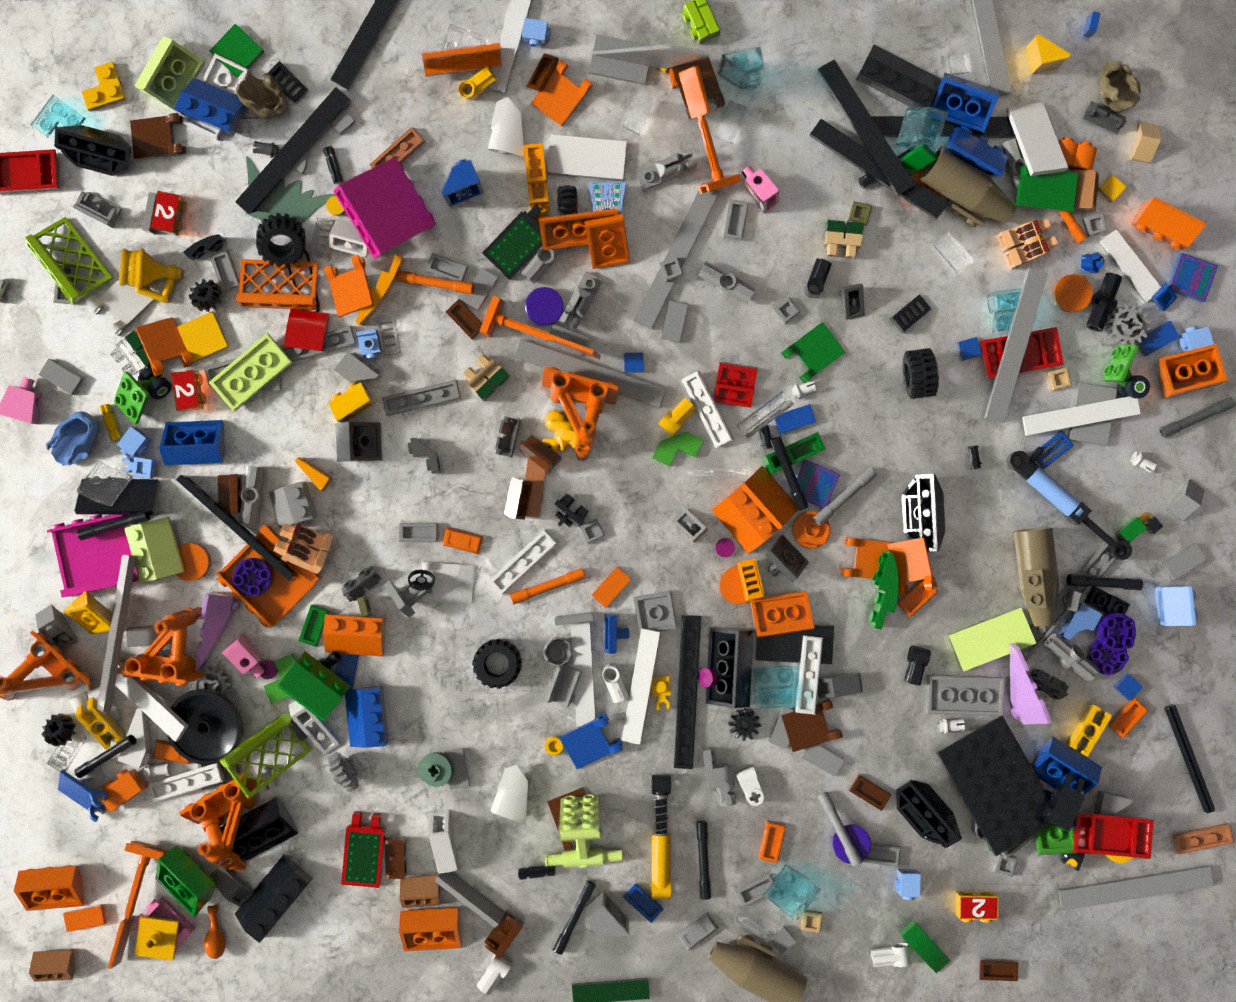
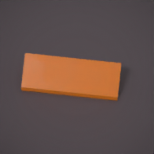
M618 208L540 218L543 250L587 245L588 239L584 221L618 215Z

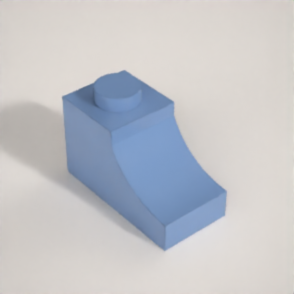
M1080 603L1077 612L1071 611L1059 635L1071 641L1073 636L1082 630L1094 631V629L1098 628L1102 614Z

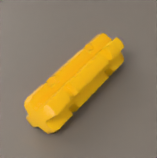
M101 405L99 409L101 414L104 415L103 420L107 431L110 432V440L116 441L121 439L122 436L120 431L117 430L119 427L115 416L111 413L113 411L111 405Z

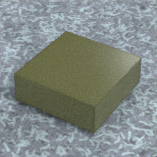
M853 201L848 221L867 225L872 206Z
M368 597L357 598L361 617L370 615L371 609Z

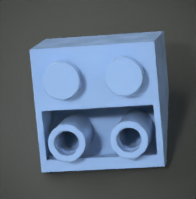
M1180 584L1156 586L1160 625H1196V620L1198 619L1197 610L1194 608L1196 594L1192 586Z

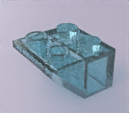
M932 107L907 108L896 145L914 150L924 143L935 153L948 112Z
M1022 288L996 291L987 295L992 333L1010 330Z
M792 666L754 668L755 707L757 709L796 707Z
M786 864L764 893V896L792 920H799L821 889L807 877Z

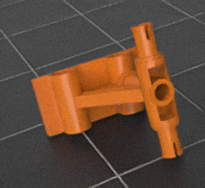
M544 367L542 386L551 388L550 398L553 402L561 403L577 436L575 445L576 457L578 460L582 457V461H585L593 449L599 414L602 413L605 403L616 404L620 387L612 382L598 381L594 377L579 376L575 372L560 371L556 367ZM573 401L586 404L585 408L587 411L583 422Z
M196 607L195 609L187 608L166 616L163 621L157 622L155 630L160 635L144 653L129 658L125 666L118 668L117 674H123L125 678L136 676L140 677L141 680L155 679L159 683L175 682L177 686H186L188 683L197 681L198 678L204 676V671L195 670L196 663L194 658L186 653L187 627L201 619L202 607ZM172 639V653H170V657L160 656L159 652Z
M33 630L30 634L35 642L31 646L30 653L25 657L26 659L7 677L0 676V698L7 701L13 700L17 692L64 686L65 689L73 691L82 684L89 690L93 688L91 677L83 670L79 672L77 670L78 667L69 657L66 660L63 658L62 651L56 645H49L50 642L40 631L36 633ZM46 651L43 655L38 656L39 652ZM40 666H43L52 675L50 677L24 680L35 668L38 669ZM68 677H74L71 682H66Z
M247 778L246 787L249 792L255 788L257 779ZM232 780L220 785L212 793L203 795L197 802L188 804L179 814L185 819L201 824L203 830L207 833L210 844L208 842H203L204 845L200 844L198 850L201 855H205L209 861L217 864L218 867H224L229 870L236 869L238 871L246 869V860L241 859L237 853L233 852L232 847L243 808L250 809L254 807L257 803V795L254 794L251 798H247L237 782ZM229 813L224 833L222 835L220 826L224 823V815Z

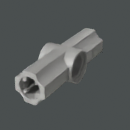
M1017 138L1003 142L1001 145L1002 149L1005 150L1004 154L1008 156L1007 172L1013 180L1017 193L1020 173L1015 170V164H1019L1021 167L1027 165Z
M541 247L521 274L534 284L545 270L554 263L556 257L564 248L543 250V247ZM544 252L551 254V258L548 261L541 259V255Z
M705 261L698 274L699 277L719 287L720 290L728 292L746 303L749 302L756 290L755 287L738 279L732 273L726 272L708 261ZM725 277L730 278L732 285L729 287L724 286L722 279Z
M247 466L244 489L241 492L242 504L239 523L257 525L265 468ZM251 490L256 494L255 499L252 501L248 498V493Z
M1057 633L1051 634L1045 641L1044 646L1058 657L1061 665L1068 670H1074L1085 681H1092L1099 673V668L1085 657L1083 651L1077 645L1071 646Z

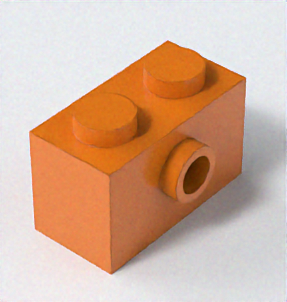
M125 769L117 775L118 779L112 782L110 780L101 786L102 791L108 794V798L106 801L102 798L100 799L110 813L148 788L136 769L131 771Z

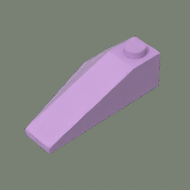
M216 591L205 594L201 612V619H204V623L199 630L202 642L199 643L197 648L195 668L200 669L205 666L232 619L234 612H237L239 601L233 595Z
M1012 642L1009 644L1012 715L1023 724L1051 723L1043 699H1040L1034 689H1037L1036 683L1030 675H1027L1030 671L1021 650Z

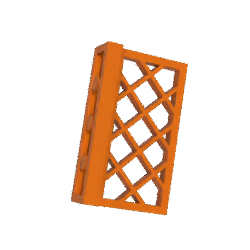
M500 43L422 53L426 77L481 70L486 66L489 68L502 67Z
M241 260L239 294L236 295V302L240 307L317 310L318 262L297 261L295 264L290 263V266L296 271L287 278L282 272L286 268L285 265H281L278 268L277 264H274L273 266L277 270L268 277L263 272L265 268L272 266L268 260L266 262L264 260ZM246 265H255L258 270L249 276L246 273ZM306 267H313V274L306 279L301 271ZM262 273L267 279L258 286L253 279ZM281 273L286 280L277 287L272 282V279ZM300 274L304 281L298 287H295L291 280ZM250 281L257 287L251 293H244V288ZM270 282L275 289L270 294L264 293L261 289ZM290 283L294 290L289 294H283L281 289ZM307 283L312 287L311 295H303L299 290Z

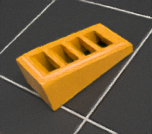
M301 457L296 458L295 462L317 488L325 491L332 477Z
M756 558L736 562L745 600L764 597ZM753 565V569L745 571L742 569V567ZM755 573L753 577H744L745 574ZM757 581V584L746 585V582ZM758 588L759 590L758 592L748 593L750 589Z

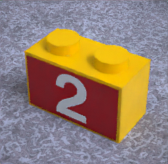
M956 892L955 915L963 922H973V920L992 922V920H998V896L994 892Z

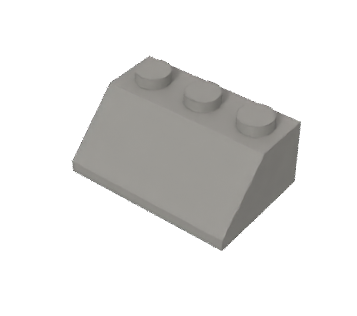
M604 891L586 906L585 926L591 933L595 932L598 936L627 937L629 935V918Z

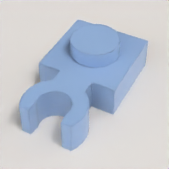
M134 457L133 460L131 458H122V461L128 463V467L121 468L120 471H133L132 476L154 479L155 459Z

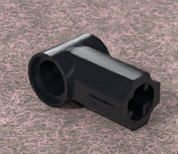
M816 258L804 289L805 294L809 298H817L824 290V285L832 263L825 259ZM811 284L817 285L818 288H819V291H818V292H813V291H811L810 285H811Z
M914 645L910 646L904 682L921 685L925 666L928 665L930 660V649Z

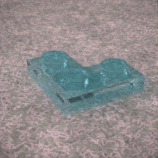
M52 94L30 125L49 138L59 123L63 126H80L86 118Z

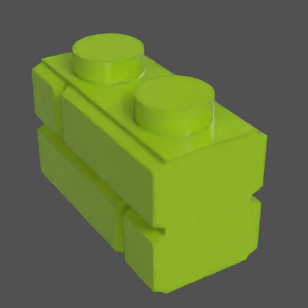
M692 0L684 4L683 12L681 13L685 23L689 22L692 28L689 31L693 40L697 39L698 43L702 44L720 35L721 30L707 0Z

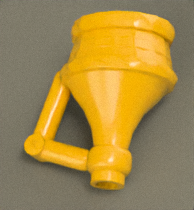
M143 248L132 251L122 249L119 285L135 287L136 293L167 303L174 286V280L180 279L181 268L176 265L166 266L157 262ZM168 278L162 294L144 288L155 280Z

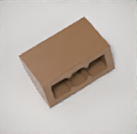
M1072 170L1073 173H1078L1074 210L1096 212L1099 173L1097 170Z
M438 875L400 879L399 899L402 908L441 905L440 885L434 881Z
M72 950L33 952L28 974L34 982L73 980L74 955Z

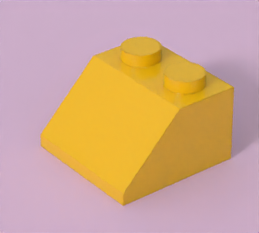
M354 382L347 387L348 391L343 394L339 392L331 397L332 401L328 404L337 422H347L376 403L363 383L360 382L358 384Z

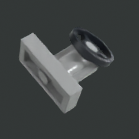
M420 569L411 572L408 576L409 587L403 592L391 581L383 585L398 609L409 618L415 614L412 606L428 593V589L432 588L435 584V576L430 571ZM421 574L415 581H410L413 575ZM424 574L429 575L433 579L432 583L427 582Z

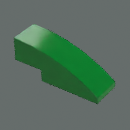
M818 432L785 446L791 465L826 449ZM775 452L761 457L769 474L782 470Z
M914 919L899 931L906 942L935 973H938L950 962L949 958Z

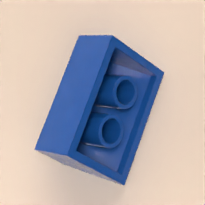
M944 72L929 115L984 133L998 99L999 90Z
M193 78L181 91L174 109L186 117L234 136L246 106L239 100L237 95Z
M966 127L954 128L944 148L990 177H1001L1008 156L1004 154L1005 150L996 145L994 147L988 145V140L981 136L976 138L971 135L972 131Z
M462 159L456 162V165L452 167L441 192L449 207L484 193L471 159L468 161L467 159Z
M223 420L166 422L159 447L164 465L222 463L225 452Z
M383 686L348 689L345 694L350 747L370 748L386 746L389 740Z
M1052 737L1041 747L1031 763L1038 778L1053 788L1062 785L1069 772L1074 774V778L1069 786L1073 790L1080 778L1085 779L1081 790L1084 792V795L1099 784L1102 770L1100 765L1055 737Z

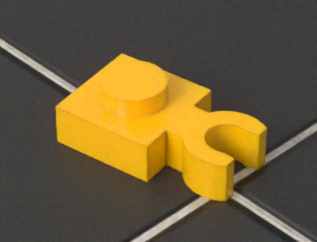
M669 675L653 677L651 693L652 697H658L655 702L657 710H659L661 702L666 703L667 709L670 708V703L666 696L671 695Z

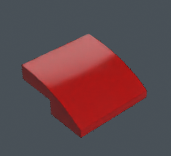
M290 309L284 347L323 352L329 314Z
M719 362L714 393L715 402L751 408L757 367Z

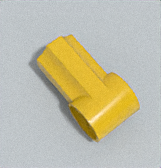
M486 66L469 80L462 81L459 84L458 92L468 100H476L480 93L497 82V78L493 71ZM472 86L471 94L467 95V88Z
M684 398L658 424L672 437L683 425L682 423L695 412L696 408L689 400Z

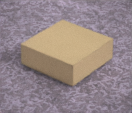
M1067 367L1047 372L1052 391L1072 386Z
M803 910L800 929L802 931L820 933L823 914L821 912Z

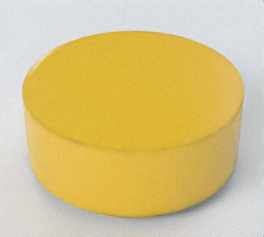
M332 196L327 200L326 208L331 215L340 216L345 212L336 196Z
M558 736L549 737L545 743L546 752L552 756L562 753L564 745Z

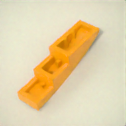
M543 143L524 145L530 210L536 204L542 209L534 218L539 225L540 218L551 217Z
M395 255L389 273L381 271L376 288L369 287L374 305L359 311L356 320L358 325L363 326L387 298L397 280L398 272L402 269L405 262L403 257Z

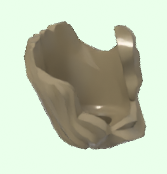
M1119 61L1106 63L1100 75L1101 100L1116 113L1134 107L1140 101V81L1132 74V70L1128 65L1121 64Z
M264 73L262 75L264 80L257 79L252 75L245 76L243 81H240V84L236 87V93L239 100L257 116L263 119L274 118L288 109V103L280 85L270 74Z

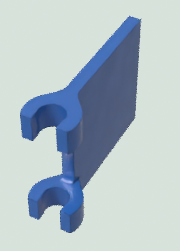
M606 713L559 736L576 769L609 754L618 753L623 750L620 738L609 744L601 730V727L609 724V718Z
M63 769L60 771L58 790L88 810L90 819L97 822L99 816L95 815V812L104 814L106 810L97 799L102 798L106 801L108 794L104 791H93Z

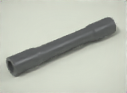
M1228 397L1204 410L1159 428L1160 434L1163 438H1167L1202 420L1234 408L1235 402L1231 397Z

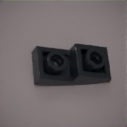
M219 234L212 235L194 243L183 253L194 261L204 255L205 249L211 253L219 251L224 246L223 243L226 239Z
M1092 586L1084 602L1107 615L1110 613L1125 614L1130 605L1096 586Z

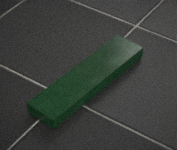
M648 978L572 984L573 1002H617L650 999Z

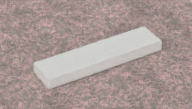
M1115 229L1099 242L1144 301L1147 302L1152 299V296L1161 286L1117 229Z
M697 371L682 379L715 447L717 448L733 440L734 438L701 372Z
M544 529L488 582L502 595L545 556L557 542Z
M803 636L796 713L815 715L823 643L822 637Z
M219 762L149 783L148 787L154 803L223 782L225 777Z

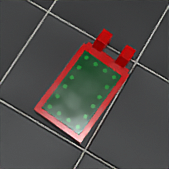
M354 811L351 825L346 827L341 885L380 888L385 829L380 828L381 814L373 813L371 816V827L361 826L362 812Z

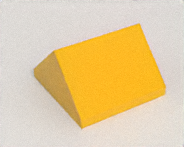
M1037 34L1026 47L1032 74L1057 69L1071 55L1040 34Z
M87 591L81 594L63 611L90 634L110 631L112 612Z

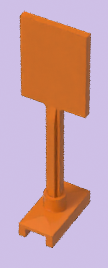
M698 66L679 72L691 119L698 117L699 127L712 169L711 175L713 180L698 186L700 194L741 182L740 174L724 176L722 169H720L709 126L705 118V114L711 111Z
M496 296L492 297L479 331L484 333V335L492 337L496 324L502 327L505 325L600 360L601 356L592 349L507 318L506 315L501 314L505 301Z
M133 841L126 843L124 851L139 855L138 867L126 906L125 919L120 921L108 964L109 969L122 962L134 919L132 914L134 913L145 870L149 865L150 859H159L169 850Z

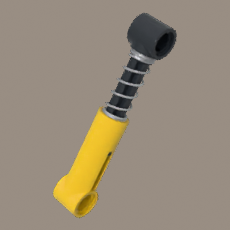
M652 775V794H654V800H656V806H654L656 808V814H654L656 816V822H654L656 823V830L654 831L656 832L652 833L651 895L652 899H671V834L667 831L669 828L667 825L669 820L667 817L669 812L667 809L669 804L667 799L669 794H671V775Z

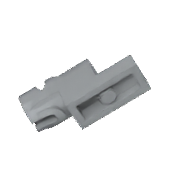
M689 148L655 162L650 167L637 171L636 174L642 190L645 191L678 178L680 174L696 168V159L682 165V161L692 157V149Z
M585 272L559 322L566 325L569 317L574 316L575 318L570 328L576 330L584 315H586L603 280Z
M710 747L702 748L708 789L716 788L714 792L719 806L737 804L736 794L729 792L735 788L733 771L728 764L713 766V763H716L715 752H711Z

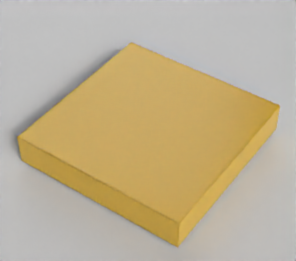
M213 311L177 327L188 352L193 358V362L229 347Z

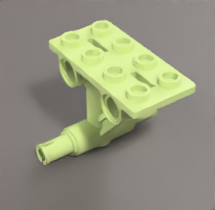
M587 794L583 797L569 795L561 798L560 840H576V850H564L562 854H545L546 867L563 865L565 868H585L597 865L602 866L605 862H623L622 849H590L589 839H600L599 796Z

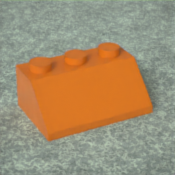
M1153 197L1141 204L1131 225L1135 226L1137 231L1141 233L1147 232L1153 235V239L1159 242L1164 241L1170 244L1172 249L1180 251L1192 244L1206 223Z
M1217 344L1159 358V384L1164 399L1218 386L1228 381Z
M740 486L712 509L713 513L748 554L779 530Z
M325 614L323 632L325 652L331 653L335 650L343 654L383 657L386 618Z
M66 865L65 867H46L42 869L30 868L18 871L14 892L26 911L84 905L82 876L76 866Z
M446 907L445 909L427 908L425 910L409 909L400 911L399 934L404 951L461 948L458 908Z

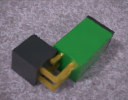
M1145 512L1139 518L1133 517L1114 534L1120 541L1130 543L1145 529L1149 534H1155L1163 525L1156 517H1151L1148 512ZM1147 516L1148 520L1146 522H1142L1141 519Z

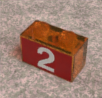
M157 191L150 229L155 232L178 236V232L182 230L183 221L181 220L182 213L186 211L187 206L185 198L181 195Z
M193 369L171 373L176 411L186 412L204 409L206 398L201 390L203 378L199 371Z

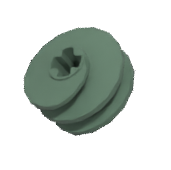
M433 752L421 759L417 772L419 778L428 785L440 787L452 779L454 765L448 755L442 752Z

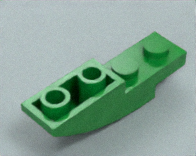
M883 550V554H880L878 558L879 567L872 579L873 586L879 589V592L876 593L874 598V609L869 614V625L882 630L887 612L895 613L898 599L899 580L897 565L893 553L888 550Z

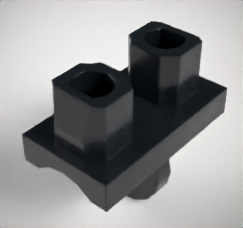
M566 494L554 503L566 513L564 516L558 511L555 515L560 519V522L557 524L560 527L563 523L569 528L573 523L568 517H571L581 526L585 522L584 519L589 511L582 505H580L575 513L569 509L575 501L569 494Z

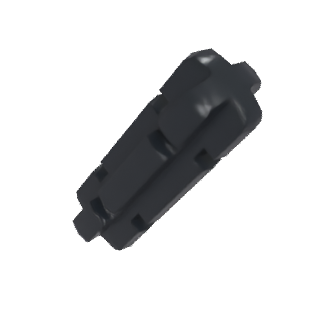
M332 146L323 148L324 155L327 157L326 162L329 172L332 174L333 183H342L343 177L340 173L337 158L334 156V148Z
M555 866L529 867V869H518L520 880L527 879V877L532 879L545 877V875L554 876L556 873Z

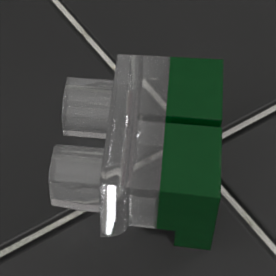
M133 330L116 344L117 348L111 353V356L117 363L124 359L128 361V364L121 368L123 373L128 371L133 376L137 373L140 374L145 368L151 367L137 331Z

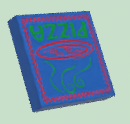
M1180 253L1169 285L1175 293L1206 302L1218 265L1185 253Z
M805 459L798 473L797 481L806 501L823 509L830 500L840 474Z

